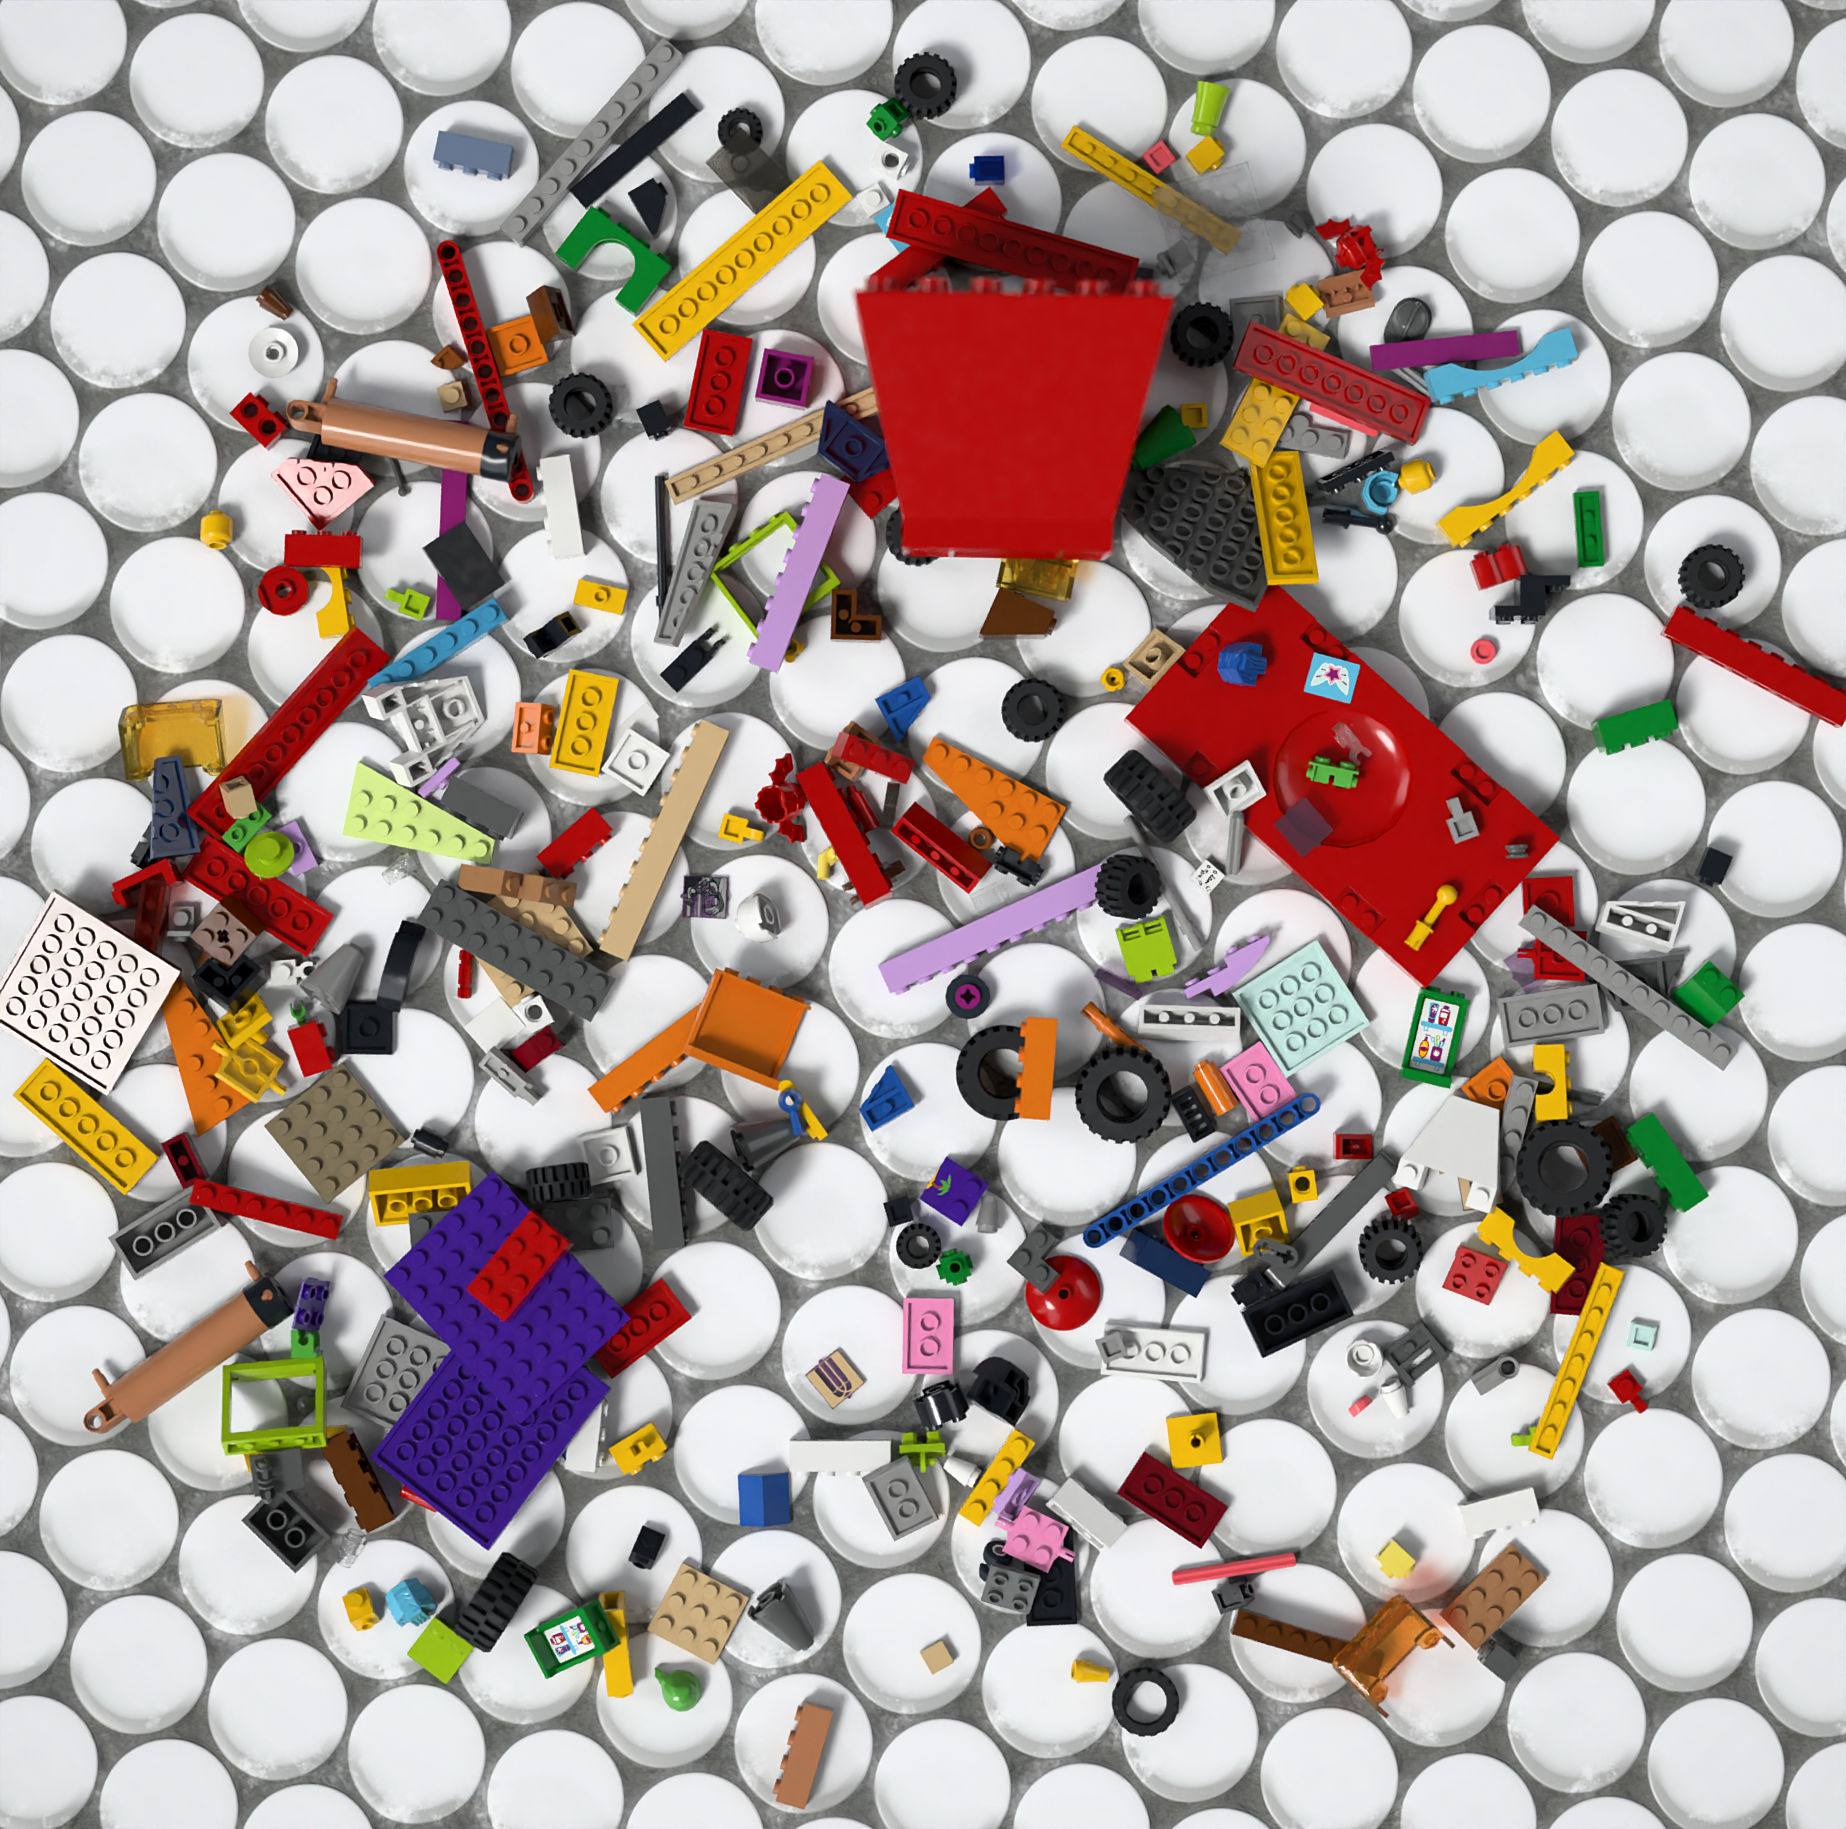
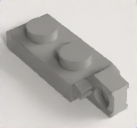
M495 1046L489 1050L478 1064L513 1097L516 1098L518 1096L525 1099L532 1106L545 1094L525 1072Z

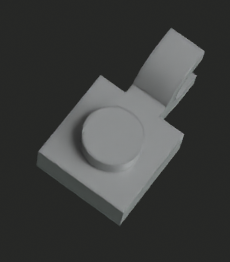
M1458 797L1446 800L1453 816L1446 819L1454 843L1456 844L1478 836L1479 832L1471 811L1463 813Z

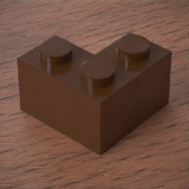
M832 589L831 642L881 643L882 615H857V590Z

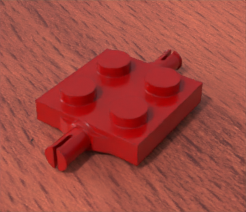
M1570 930L1586 941L1587 931ZM1536 937L1532 949L1517 948V952L1527 953L1517 954V958L1532 959L1534 965L1533 979L1585 981V972Z

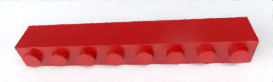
M1682 605V607L1677 606L1673 609L1660 633L1661 636L1835 728L1843 726L1846 720L1845 689L1838 687L1836 690L1828 686L1829 681L1817 675L1813 678L1806 674L1807 670L1797 664L1790 666L1783 662L1785 658L1774 652L1768 654L1762 651L1760 644L1751 640L1747 643L1739 639L1740 634L1728 628L1726 631L1718 628L1716 621L1708 617L1701 619L1695 615L1696 611L1690 607Z

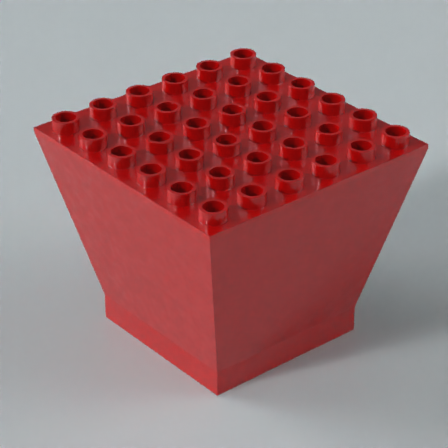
M865 277V290H854V300L903 520V556L1106 560L1112 554L1113 520L1173 304V296H1161L1162 283L1131 282L1125 295H1108L1109 282L1078 281L1074 294H1055L1056 281L1024 280L1022 293H1003V280L971 279L970 292H950V279L930 277L918 278V291H897V278Z

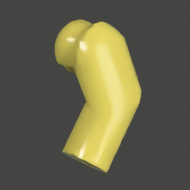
M832 846L828 847L818 856L817 879H830V867L839 860Z

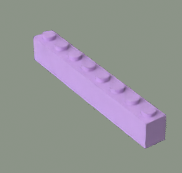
M821 474L820 479L815 478L810 492L814 493L811 503L806 501L801 516L805 517L802 526H796L792 539L796 540L793 549H787L783 560L787 565L784 572H779L776 577L774 586L778 588L775 596L770 595L766 603L765 609L768 610V614L765 620L760 619L757 626L758 640L756 643H751L747 652V656L750 657V664L775 674L779 673L850 490V484L825 474Z

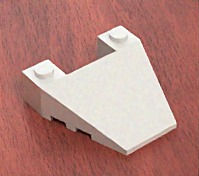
M467 675L382 683L361 694L370 717L386 720L393 715L396 716L409 751L389 761L397 783L411 788L432 777L437 772L436 768L445 759L448 760L453 755L452 751L461 742L464 743L485 721Z
M1451 1095L1401 1157L1393 1183L1422 1191L1428 1169L1432 1168L1473 1181L1465 1206L1494 1214L1501 1191L1500 1110Z

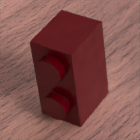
M183 1132L161 1143L183 1189L192 1186L195 1177L202 1179L210 1177L188 1132Z

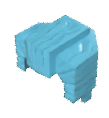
M1383 470L1365 479L1360 495L1368 510L1382 515L1386 513L1388 504H1393L1396 499L1397 488L1394 487L1398 474Z
M417 1578L404 1580L390 1589L385 1597L388 1602V1609L391 1611L396 1623L401 1627L409 1622L418 1627L423 1622H426V1620H429L430 1616L428 1613L437 1608L428 1588L421 1584Z

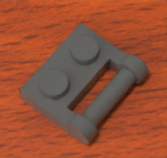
M1422 1322L1416 1324L1382 1352L1383 1356L1409 1388L1416 1384L1415 1381L1439 1361H1445L1449 1357ZM1432 1347L1435 1352L1410 1373L1405 1371L1404 1368Z

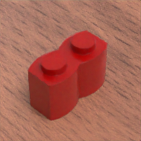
M1507 543L1497 547L1498 552L1489 555L1488 551H1484L1474 555L1475 560L1469 564L1479 591L1514 580L1520 575L1528 574L1519 545L1512 547L1511 543Z

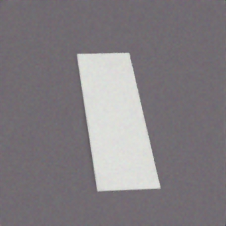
M647 702L607 736L602 760L604 764L627 728L640 735L660 717Z

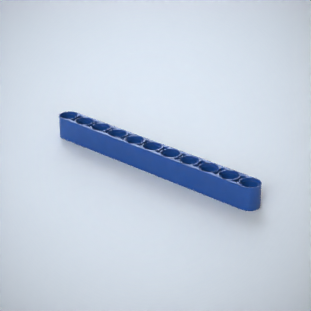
M1306 1092L1098 1219L1085 1228L1083 1232L1084 1243L1090 1248L1101 1247L1309 1119L1320 1109L1321 1103L1319 1098L1313 1093ZM1307 1097L1314 1098L1316 1102L1315 1108L1311 1111H1305L1302 1108V1101ZM1290 1110L1293 1112L1294 1120L1292 1123L1283 1124L1281 1122L1280 1115L1283 1111ZM1262 1124H1270L1273 1128L1272 1135L1267 1138L1261 1137L1259 1135L1260 1126ZM1242 1137H1248L1251 1140V1147L1246 1151H1242L1237 1147V1142ZM1221 1150L1228 1151L1230 1154V1159L1225 1164H1220L1216 1161V1154ZM1203 1163L1208 1166L1209 1170L1206 1176L1198 1177L1195 1175L1194 1168L1197 1164ZM1176 1177H1184L1187 1180L1185 1189L1176 1190L1173 1187V1181ZM1156 1190H1162L1166 1195L1165 1200L1160 1204L1153 1202L1151 1199L1152 1193ZM1135 1203H1140L1144 1207V1213L1139 1217H1135L1130 1213V1207ZM1118 1216L1122 1219L1123 1225L1120 1229L1113 1230L1109 1227L1108 1221L1111 1217ZM1090 1230H1098L1101 1233L1099 1242H1089L1087 1234Z

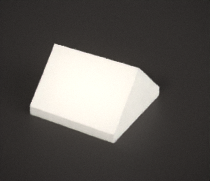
M1248 760L1203 789L1224 822L1230 819L1231 813H1239L1267 795Z

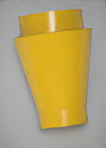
M1083 1658L1073 1661L1071 1667L1072 1680H1076L1077 1683H1107L1109 1678L1108 1667H1103Z

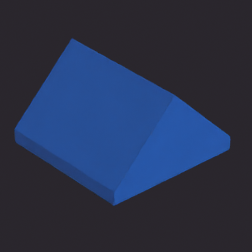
M788 1472L738 1475L740 1526L767 1527L791 1523Z

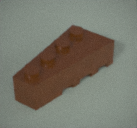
M353 1428L328 1439L327 1446L320 1447L326 1461L330 1464L337 1483L341 1484L348 1505L350 1507L353 1506L357 1514L355 1519L360 1529H365L369 1533L395 1520L397 1516Z

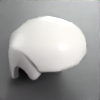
M1366 1338L1353 1341L1347 1347L1345 1353L1347 1368L1360 1379L1373 1378L1380 1372L1383 1365L1381 1348L1375 1342Z

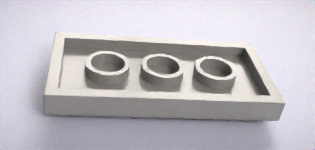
M1597 984L1496 999L1504 1049L1605 1033Z

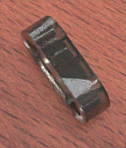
M888 782L880 829H893L900 783Z

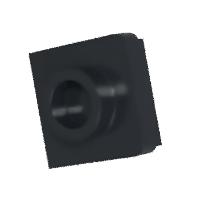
M642 1526L628 1561L632 1562L637 1568L651 1570L666 1535Z

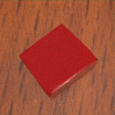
M1408 1187L1385 1196L1392 1215L1397 1216L1398 1220L1401 1221L1402 1218L1409 1220L1419 1215L1417 1204Z

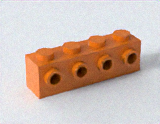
M1027 1017L1026 1022L1021 1021L1020 1037H1025L1024 1047H1019L1018 1062H1023V1071L1017 1072L1016 1087L1021 1088V1097L1015 1098L1014 1113H1019V1118L1050 1121L1058 1019Z

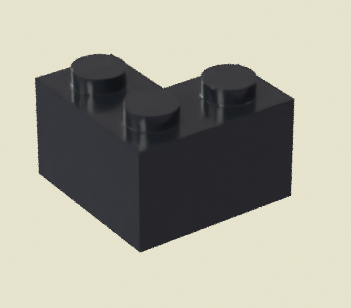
M243 955L228 972L208 958L192 975L196 987L232 1016H235L267 981L263 969L246 955Z

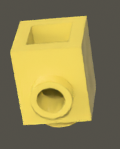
M1392 1538L1374 1556L1382 1564L1379 1569L1390 1579L1393 1576L1398 1580L1402 1576L1407 1578L1415 1569L1413 1564L1416 1561Z

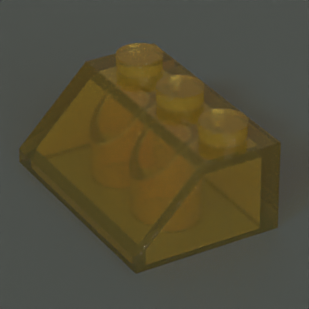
M1002 558L996 587L1069 603L1078 560Z

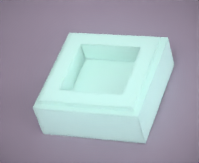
M1631 1322L1626 1346L1652 1352L1657 1327Z

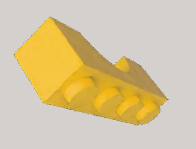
M321 568L331 579L332 595L328 604L316 613L319 635L322 640L343 637L355 625L354 614H349L348 604H352L350 589L345 588L344 582L345 579H348L347 568Z
M1496 1206L1494 1214L1488 1213L1476 1228L1480 1233L1478 1238L1488 1246L1492 1243L1500 1249L1498 1254L1508 1262L1512 1259L1520 1265L1517 1269L1528 1278L1531 1275L1535 1276L1540 1280L1537 1285L1547 1293L1554 1291L1557 1294L1576 1271L1575 1268L1556 1253L1543 1258H1534L1522 1253L1514 1241L1515 1220Z
M1014 1427L981 1479L959 1508L958 1513L980 1527L994 1506L993 1501L998 1493L1004 1491L1008 1485L1009 1476L1021 1466L1035 1445V1441Z

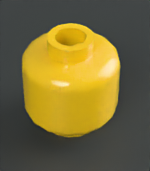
M1423 458L1404 463L1400 468L1401 474L1397 477L1401 489L1406 488L1412 495L1432 488L1433 481L1436 480L1431 462H1426Z
M211 511L209 515L201 519V541L210 549L219 550L226 548V545L230 544L233 540V520L225 515L223 511Z

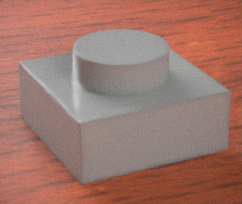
M1119 1331L1095 1340L1104 1364L1128 1355Z

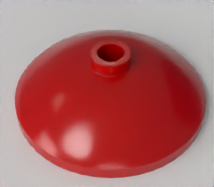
M1184 1195L1172 1202L1164 1213L1163 1229L1165 1236L1171 1246L1185 1258L1198 1263H1213L1223 1259L1232 1249L1235 1241V1229L1232 1220L1227 1212L1215 1201L1200 1195Z
M1059 1255L1044 1260L1061 1276L1045 1295L1027 1280L1025 1296L1031 1314L1045 1327L1057 1331H1069L1083 1326L1094 1316L1100 1303L1101 1288L1095 1272L1084 1261L1073 1256ZM1062 1289L1068 1291V1297L1065 1299L1059 1297V1291Z

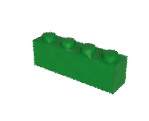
M1648 1112L1624 1128L1627 1132L1624 1137L1632 1148L1637 1147L1641 1153L1639 1159L1646 1169L1651 1168L1656 1175L1653 1177L1654 1182L1660 1190H1666L1670 1196L1667 1198V1201L1674 1211L1679 1209L1680 1212L1685 1213L1709 1197L1653 1112Z

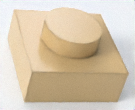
M461 381L437 387L444 413L468 407Z

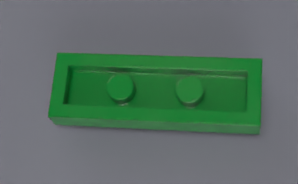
M1599 491L1573 493L1578 568L1603 567L1604 556Z

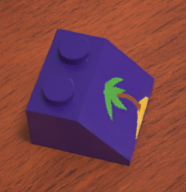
M946 1156L919 1199L962 1227L989 1184Z

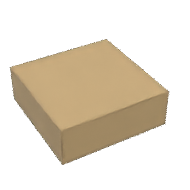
M942 1639L920 1651L932 1675L954 1663Z

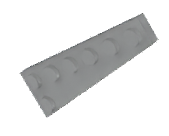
M694 500L653 642L664 646L679 647L730 526L734 523L738 507L734 504Z

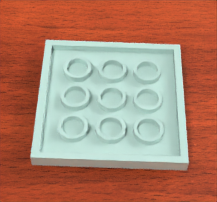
M1317 940L1232 993V996L1285 1078H1288L1371 1025Z

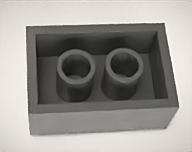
M455 776L452 777L440 800V803L445 805L444 811L459 818L460 814L466 816L465 822L480 830L482 826L489 828L487 833L501 841L505 837L511 840L524 815V812Z
M291 1491L275 1493L276 1498L271 1504H265L264 1501L260 1500L241 1521L296 1574L324 1546L334 1533Z

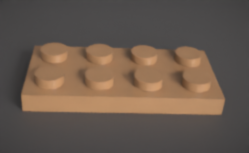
M1509 1543L1439 1615L1476 1651L1547 1579Z

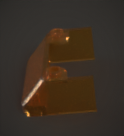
M1396 1595L1335 1657L1332 1666L1383 1717L1387 1718L1389 1714L1379 1705L1386 1699L1388 1693V1686L1383 1681L1418 1645L1422 1649H1430L1435 1647L1441 1639L1452 1649L1456 1645L1404 1595Z

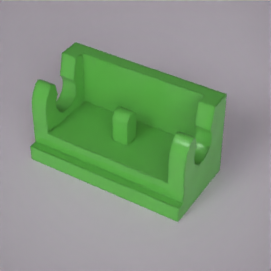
M291 1330V1358H317L323 1355V1350H320V1334L318 1331L315 1330L314 1334L309 1333L305 1337V1330Z

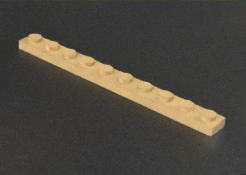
M873 386L835 403L858 422L879 413ZM824 409L664 481L675 506L819 441Z

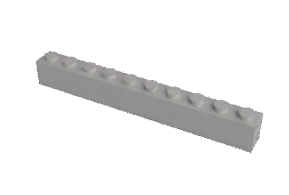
M662 38L503 222L500 229L520 248L524 246L568 195L570 189L580 181L684 60L682 53L666 39Z

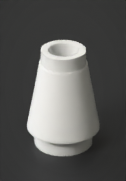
M1398 1378L1384 1382L1380 1386L1382 1390L1380 1394L1395 1414V1417L1401 1418L1409 1414L1404 1384L1400 1383Z
M951 1455L943 1467L965 1487L974 1488L982 1474V1470L978 1468V1465Z

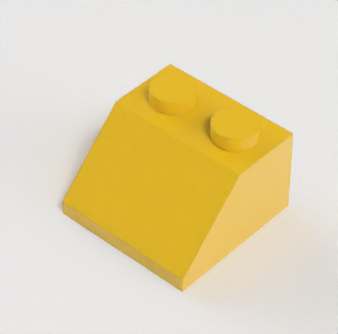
M1276 1189L1227 1203L1242 1257L1254 1254L1253 1246L1256 1241L1262 1238L1290 1244L1284 1211ZM1268 1245L1266 1248H1261L1260 1252L1269 1250Z

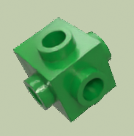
M893 97L884 104L879 103L871 110L870 114L872 117L866 125L881 141H885L890 137L895 139L903 132L904 127L902 125L911 114Z
M956 1248L943 1252V1257L939 1258L940 1264L936 1265L940 1280L946 1279L947 1284L952 1282L953 1286L967 1282V1277L971 1276L970 1270L974 1269L970 1255L964 1256L963 1250L958 1252ZM952 1263H958L960 1265V1270L958 1272H952L950 1270V1266Z

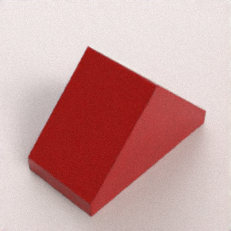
M1333 1134V1159H1372V1134Z

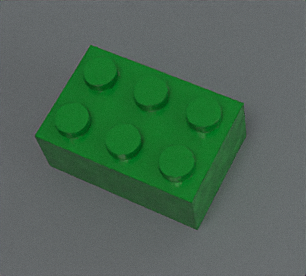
M1670 699L1590 724L1599 753L1606 751L1607 756L1625 750L1624 745L1630 744L1631 748L1649 743L1648 738L1653 736L1655 741L1674 735L1672 730L1679 728Z

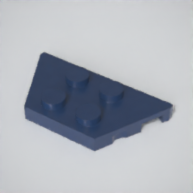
M828 399L824 408L817 455L856 484L890 469L891 466L885 441Z

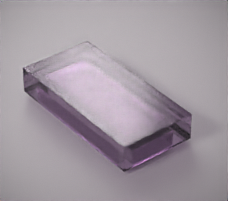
M1097 969L1093 976L1136 1001L1142 995L1141 990L1102 969Z

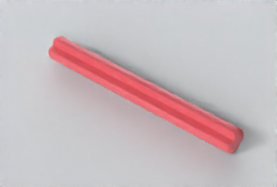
M1290 1552L1173 1571L1172 1581L1174 1585H1182L1293 1567L1296 1565V1558L1294 1553Z

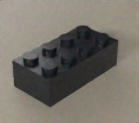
M1331 1268L1240 1310L1241 1316L1262 1358L1354 1316L1339 1281Z

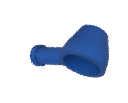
M795 1088L784 1089L778 1097V1104L783 1111L789 1113L794 1131L793 1135L805 1133L806 1131L803 1129L799 1110L803 1105V1096ZM787 1096L795 1098L793 1105L790 1106L786 1103Z

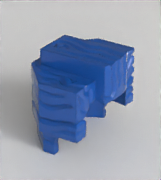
M1248 642L1228 644L1219 653L1217 670L1223 681L1241 686H1256L1257 674L1266 673L1267 658L1261 657L1262 645Z

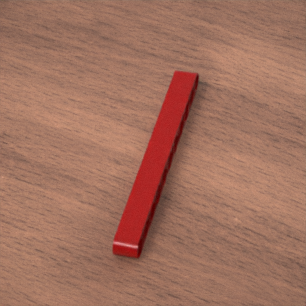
M446 240L437 247V256L490 427L505 431L511 415L510 408L461 251L456 243ZM447 248L455 249V256L451 259L443 258V252ZM454 272H461L463 274L462 280L458 283L450 281V277ZM463 295L470 297V303L465 307L457 304L458 299ZM470 319H475L478 321L476 329L472 331L466 330L465 323ZM476 343H483L485 350L477 355L472 352L473 346ZM483 367H491L492 375L489 378H481L480 370ZM492 390L500 392V397L496 402H489L487 400V395ZM499 414L507 416V422L503 426L494 424L495 417ZM521 447L519 462L522 464V470L515 475L514 480L508 483L513 498L518 503L528 504L534 499L535 489ZM523 485L528 486L529 494L524 498L518 497L516 494L517 489Z

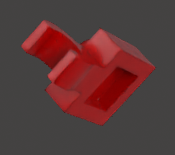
M1625 1369L1607 1383L1622 1404L1629 1400L1640 1414L1648 1409V1406L1637 1394L1643 1388L1628 1369Z

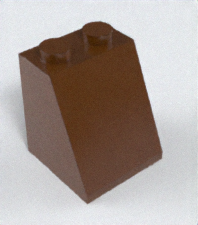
M1000 587L981 628L979 638L983 640L1044 639L1046 634H1052L1057 619L1053 618L1055 611Z

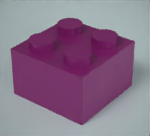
M764 348L755 394L756 402L805 411L814 367V357Z

